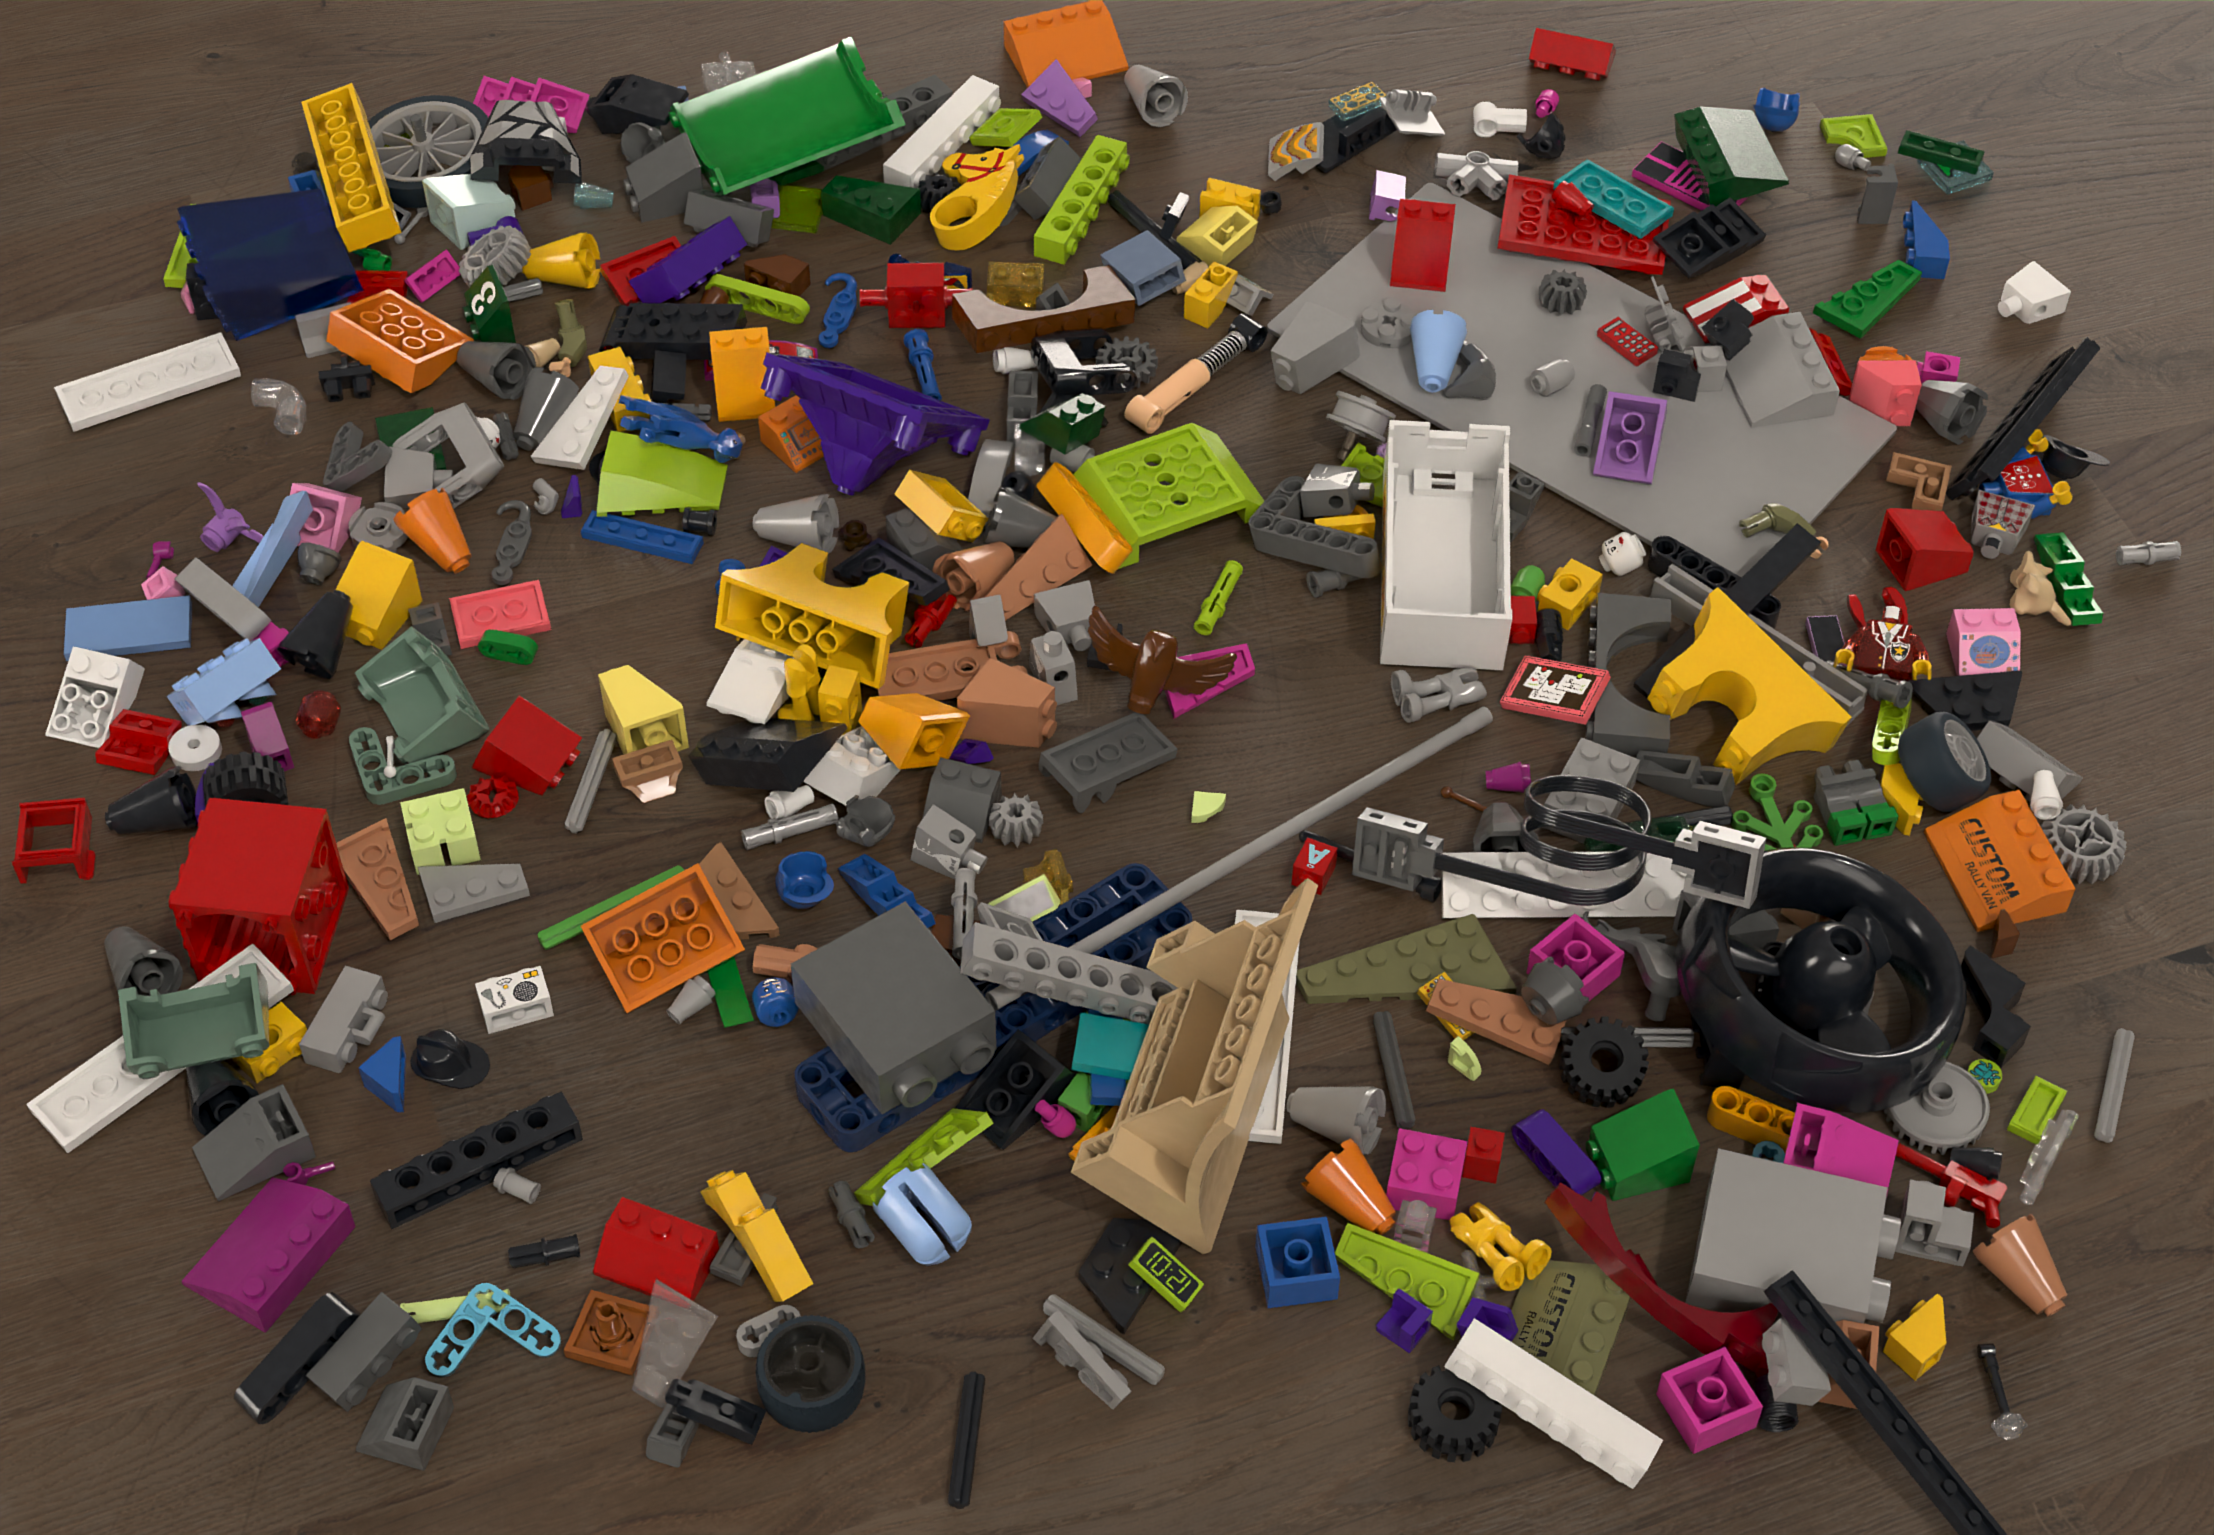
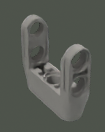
M465 402L435 413L398 438L393 444V447L407 449L412 446L409 450L429 452L450 437L466 468L434 489H437L439 493L441 488L445 489L453 509L484 489L504 468L502 460L478 419Z

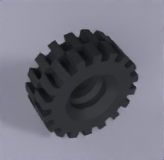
M1601 1016L1599 1023H1596L1595 1018L1587 1019L1585 1026L1580 1023L1575 1027L1574 1032L1569 1034L1561 1053L1559 1069L1563 1070L1561 1075L1563 1083H1570L1568 1091L1572 1095L1576 1091L1580 1093L1579 1101L1585 1103L1587 1098L1593 1100V1107L1599 1108L1601 1102H1606V1108L1614 1107L1616 1101H1619L1621 1105L1627 1102L1629 1096L1633 1097L1636 1094L1648 1069L1649 1061H1646L1649 1053L1647 1048H1642L1644 1043L1642 1036L1639 1035L1636 1038L1633 1036L1635 1028L1629 1025L1627 1029L1621 1027L1622 1020L1616 1018L1614 1024L1608 1023L1609 1017ZM1598 1050L1611 1052L1617 1058V1067L1611 1072H1602L1596 1069L1591 1061L1593 1053Z
M1438 1365L1432 1368L1431 1376L1426 1372L1421 1375L1419 1384L1415 1383L1408 1410V1427H1412L1411 1435L1414 1441L1421 1438L1419 1447L1424 1452L1429 1447L1433 1449L1432 1457L1440 1459L1442 1453L1448 1455L1447 1462H1455L1456 1456H1462L1463 1462L1470 1461L1472 1452L1479 1457L1484 1454L1485 1446L1490 1448L1494 1443V1438L1497 1436L1502 1405L1498 1401L1489 1398L1484 1392L1467 1381L1458 1378L1447 1368L1445 1371H1441ZM1446 1402H1459L1469 1409V1416L1463 1420L1449 1419L1441 1413V1406Z

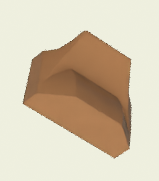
M673 740L612 758L613 767L622 787L631 790L642 803L675 794L677 778L683 769V765Z

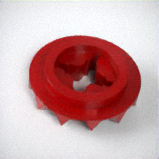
M492 774L490 779L486 780L480 777L478 784L470 785V793L467 795L470 809L478 816L484 818H497L506 815L514 809L519 799L515 782H510L506 775L497 778L494 774ZM495 790L497 794L493 798V802H491L489 799L490 791Z

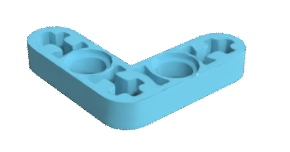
M481 1283L471 1290L429 1348L425 1356V1363L427 1369L433 1375L438 1377L452 1375L489 1324L539 1357L554 1355L561 1346V1337L553 1325L501 1289L490 1283ZM489 1291H492L493 1295L491 1298L500 1306H502L503 1300L509 1302L501 1310L497 1321L491 1318L497 1313L494 1309L487 1305L483 1309L478 1308L480 1301L476 1297L480 1292L486 1295ZM519 1310L525 1315V1324L521 1329L510 1330L506 1327L505 1317L510 1311ZM461 1320H469L474 1325V1333L467 1340L457 1339L454 1335V1327ZM533 1320L539 1323L534 1327V1330L542 1335H545L548 1331L552 1333L550 1339L554 1344L551 1348L544 1346L541 1350L537 1349L536 1347L539 1342L530 1334L527 1341L521 1339V1336L529 1331ZM448 1336L454 1344L464 1348L460 1354L453 1349L448 1356V1359L452 1362L448 1368L441 1366L437 1370L434 1368L437 1362L433 1357L437 1352L439 1354L446 1352L449 1345L443 1343V1341Z

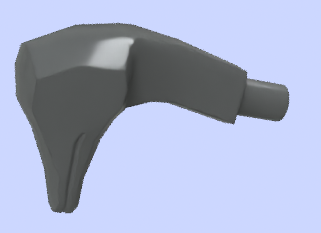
M1464 340L1459 355L1462 361L1469 367L1454 383L1446 387L1444 393L1448 398H1490L1496 386L1494 365L1473 343L1468 344Z

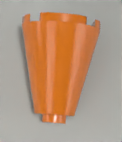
M441 488L440 493L437 489L423 493L407 504L410 509L404 515L401 511L395 515L393 520L396 526L446 572L453 571L457 574L470 565L468 561L472 555L450 498L444 488Z
M1350 1138L1340 1144L1344 1149L1341 1153L1338 1154L1331 1151L1307 1174L1305 1177L1307 1181L1303 1182L1301 1186L1354 1225L1382 1236L1396 1223L1393 1219L1396 1211L1358 1144Z

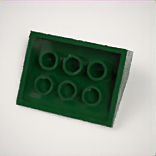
M1699 106L1674 114L1676 139L1709 206L1713 204L1716 207L1728 198L1736 201L1789 185V180L1753 110Z

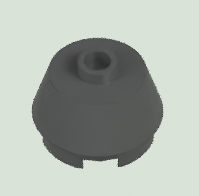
M1553 957L1546 958L1542 963L1534 964L1521 989L1523 1000L1531 1013L1550 1025H1555L1580 1015L1582 1008L1589 1002V998L1583 996L1580 991L1584 983L1579 976L1566 964L1562 968L1553 964Z

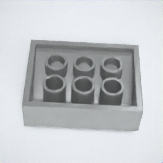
M1801 312L1775 315L1749 327L1748 329L1753 335L1749 338L1751 342L1730 361L1725 357L1727 364L1726 375L1751 428L1834 415L1840 390Z

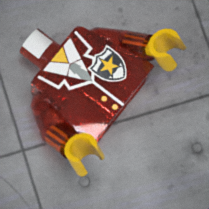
M1895 606L1884 607L1882 621L1870 619L1866 627L1858 628L1844 643L1842 649L1836 652L1833 667L1836 668L1837 664L1844 663L1847 665L1846 671L1849 672L1853 666L1854 669L1871 675L1883 673L1887 674L1891 679L1916 681L1919 674H1924L1928 676V680H1931L1932 675L1929 654L1921 637L1913 633L1912 625L1900 623L1902 609Z

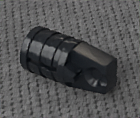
M1555 609L1540 610L1536 613L1537 628L1535 636L1538 652L1541 659L1560 662L1562 660L1563 643L1561 613Z

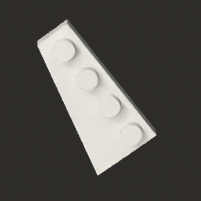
M599 366L530 456L537 464L584 470L629 375L624 368Z

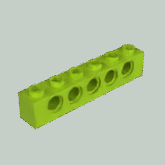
M1101 135L1095 137L1034 234L1035 257L1065 265L1070 255L1075 254L1078 242L1086 236L1090 222L1096 220L1099 208L1107 202L1111 188L1117 186L1122 170L1125 171L1128 168L1130 155L1127 154L1126 142Z

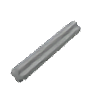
M604 729V731L599 732L565 821V828L570 830L571 833L577 834L578 831H582L617 740L616 733L611 732L610 729Z
M2123 1028L2118 1029L2114 1036L2094 1134L2098 1141H2104L2105 1143L2112 1142L2115 1136L2135 1037L2132 1031H2126Z
M1052 1294L1043 1305L1044 1313L1051 1316L1059 1310L1063 1316L1071 1317L1077 1324L1079 1333L1086 1341L1094 1343L1101 1351L1150 1384L1156 1385L1164 1376L1165 1368L1163 1365L1059 1296Z

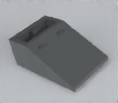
M283 1084L250 1098L192 1147L217 1201L282 1173L283 1168L289 1163L302 1164L316 1157L309 1134Z

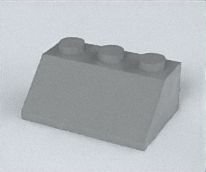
M1989 721L1977 738L1986 755L1990 770L1993 769L2001 775L1999 781L2009 788L2015 790L2018 786L2027 794L2024 798L2031 802L2034 784L2033 775L2037 771L2048 770L2053 773L2054 782L2061 799L2083 779V777L2007 725Z

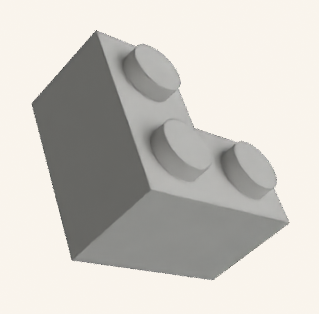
M1910 1179L1897 1217L1901 1218V1225L1895 1252L1963 1267L1971 1247L1974 1213L1963 1211L1957 1207H1944L1946 1187L1934 1185L1929 1181Z

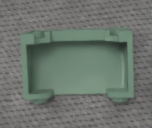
M412 626L355 672L360 682L358 686L360 692L369 701L374 699L381 704L398 737L394 740L395 748L393 752L404 764L439 755L476 740L490 730L450 659L437 645Z
M251 963L239 966V976L234 978L232 974L225 975L226 982L162 995L157 989L150 990V996L138 995L136 987L118 990L127 1068L133 1074H137L139 1078L150 1079L159 1076L160 1072L239 1056L245 1058L261 1056L263 1051L269 1047V1006L267 980L257 964Z

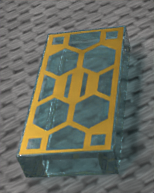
M1371 81L1329 99L1328 107L1345 121L1381 106L1379 98H1386V94Z

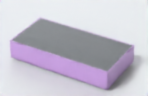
M1837 615L1807 617L1805 625L1813 654L1825 662L1828 660L1834 662L1836 652L1840 649H1846Z

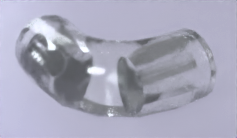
M255 378L251 387L253 405L255 407L277 409L274 425L280 432L288 435L301 433L306 420V402L299 390L285 381Z

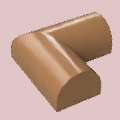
M1894 452L1886 482L1915 488L1912 509L1942 511L1952 466Z

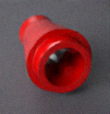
M1562 181L1552 195V199L1556 201L1555 204L1557 206L1577 213L1584 218L1591 213L1594 204L1572 182Z

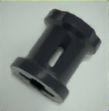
M685 507L682 521L683 532L698 531L707 532L709 536L715 535L717 527L716 509H710L709 512L695 511L691 507Z

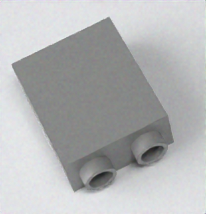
M1718 1148L1708 1183L1685 1303L1727 1313L1757 1309L1772 1303L1763 1291L1793 1270L1835 1322L1847 1320L1864 1324L1865 1319L1882 1323L1888 1306L1891 1281L1873 1277L1876 1258L1893 1259L1901 1225V1218L1884 1214L1888 1187ZM1778 1312L1773 1325L1780 1318L1785 1319L1780 1312Z

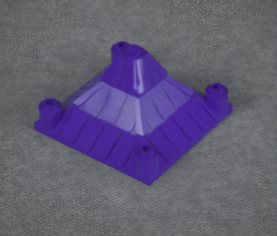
M767 352L763 365L767 367L760 387L765 390L764 396L782 401V397H789L792 390L800 398V405L821 438L823 455L831 481L838 485V491L848 495H854L855 491L862 492L893 467L896 461L936 443L940 438L949 437L947 443L952 445L951 450L967 456L969 451L975 452L981 432L987 430L990 421L988 418L841 362Z

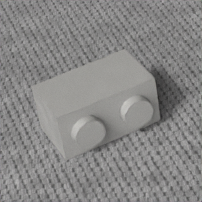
M1780 1318L1762 1334V1347L1766 1353L1769 1369L1768 1381L1772 1386L1774 1401L1813 1406L1831 1391L1827 1370L1786 1319Z

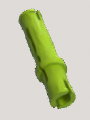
M1229 560L1226 562L1210 596L1204 599L1201 605L1202 611L1194 623V629L1199 634L1210 635L1217 619L1223 616L1226 610L1225 604L1243 571L1242 565L1237 561Z

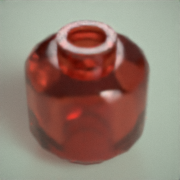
M316 690L305 695L301 700L295 717L296 724L307 737L313 739L331 735L336 729L341 714V706L337 702L336 697L331 693Z

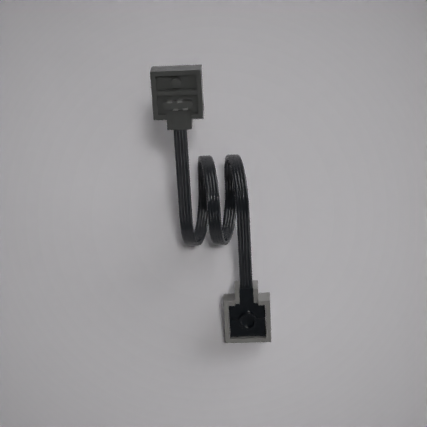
M1556 775L1543 777L1530 783L1525 791L1524 808L1530 816L1525 818L1521 824L1520 843L1527 852L1548 863L1582 871L1608 870L1624 865L1637 856L1639 859V864L1635 871L1617 884L1598 889H1577L1444 855V839L1427 835L1428 823L1368 807L1357 819L1352 871L1354 876L1413 891L1421 882L1422 876L1433 878L1438 870L1561 903L1581 906L1606 904L1629 894L1641 881L1645 871L1647 853L1672 859L1671 870L1687 874L1683 892L1750 909L1757 897L1766 837L1699 821L1693 831L1683 829L1675 842L1650 836L1652 823L1650 809L1643 798L1629 788L1614 782L1585 776ZM1568 791L1614 799L1629 806L1640 816L1644 824V830L1642 833H1637L1629 825L1617 819L1592 812L1568 809L1552 810L1538 803L1534 797L1544 793ZM1550 826L1565 832L1623 846L1624 848L1605 854L1574 853L1547 845L1535 839L1529 832L1537 828Z

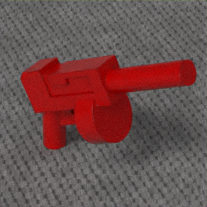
M1899 1143L1896 1157L1941 1179L1939 1185L1946 1187L1944 1206L1956 1207L1962 1196L1972 1201L1971 1205L1984 1212L1986 1225L1989 1228H1996L2000 1225L1998 1207L2007 1191L2005 1184L1993 1178L1989 1181L1986 1177L1952 1160L1948 1166H1945Z

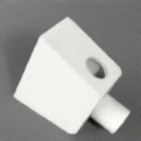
M2033 261L2007 280L2001 296V302L1998 304V310L2004 317L2015 314L2024 323H2034L2065 312L2071 291Z

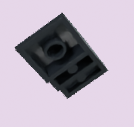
M1728 198L1716 207L1712 204L1698 214L1693 211L1653 237L1652 241L1690 279L1744 254L1763 242L1766 234L1731 198Z

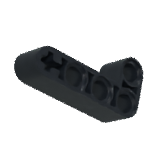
M330 1292L320 1297L241 1383L234 1394L235 1401L258 1424H266L273 1420L310 1380L306 1376L310 1370L356 1321L361 1313L336 1293Z

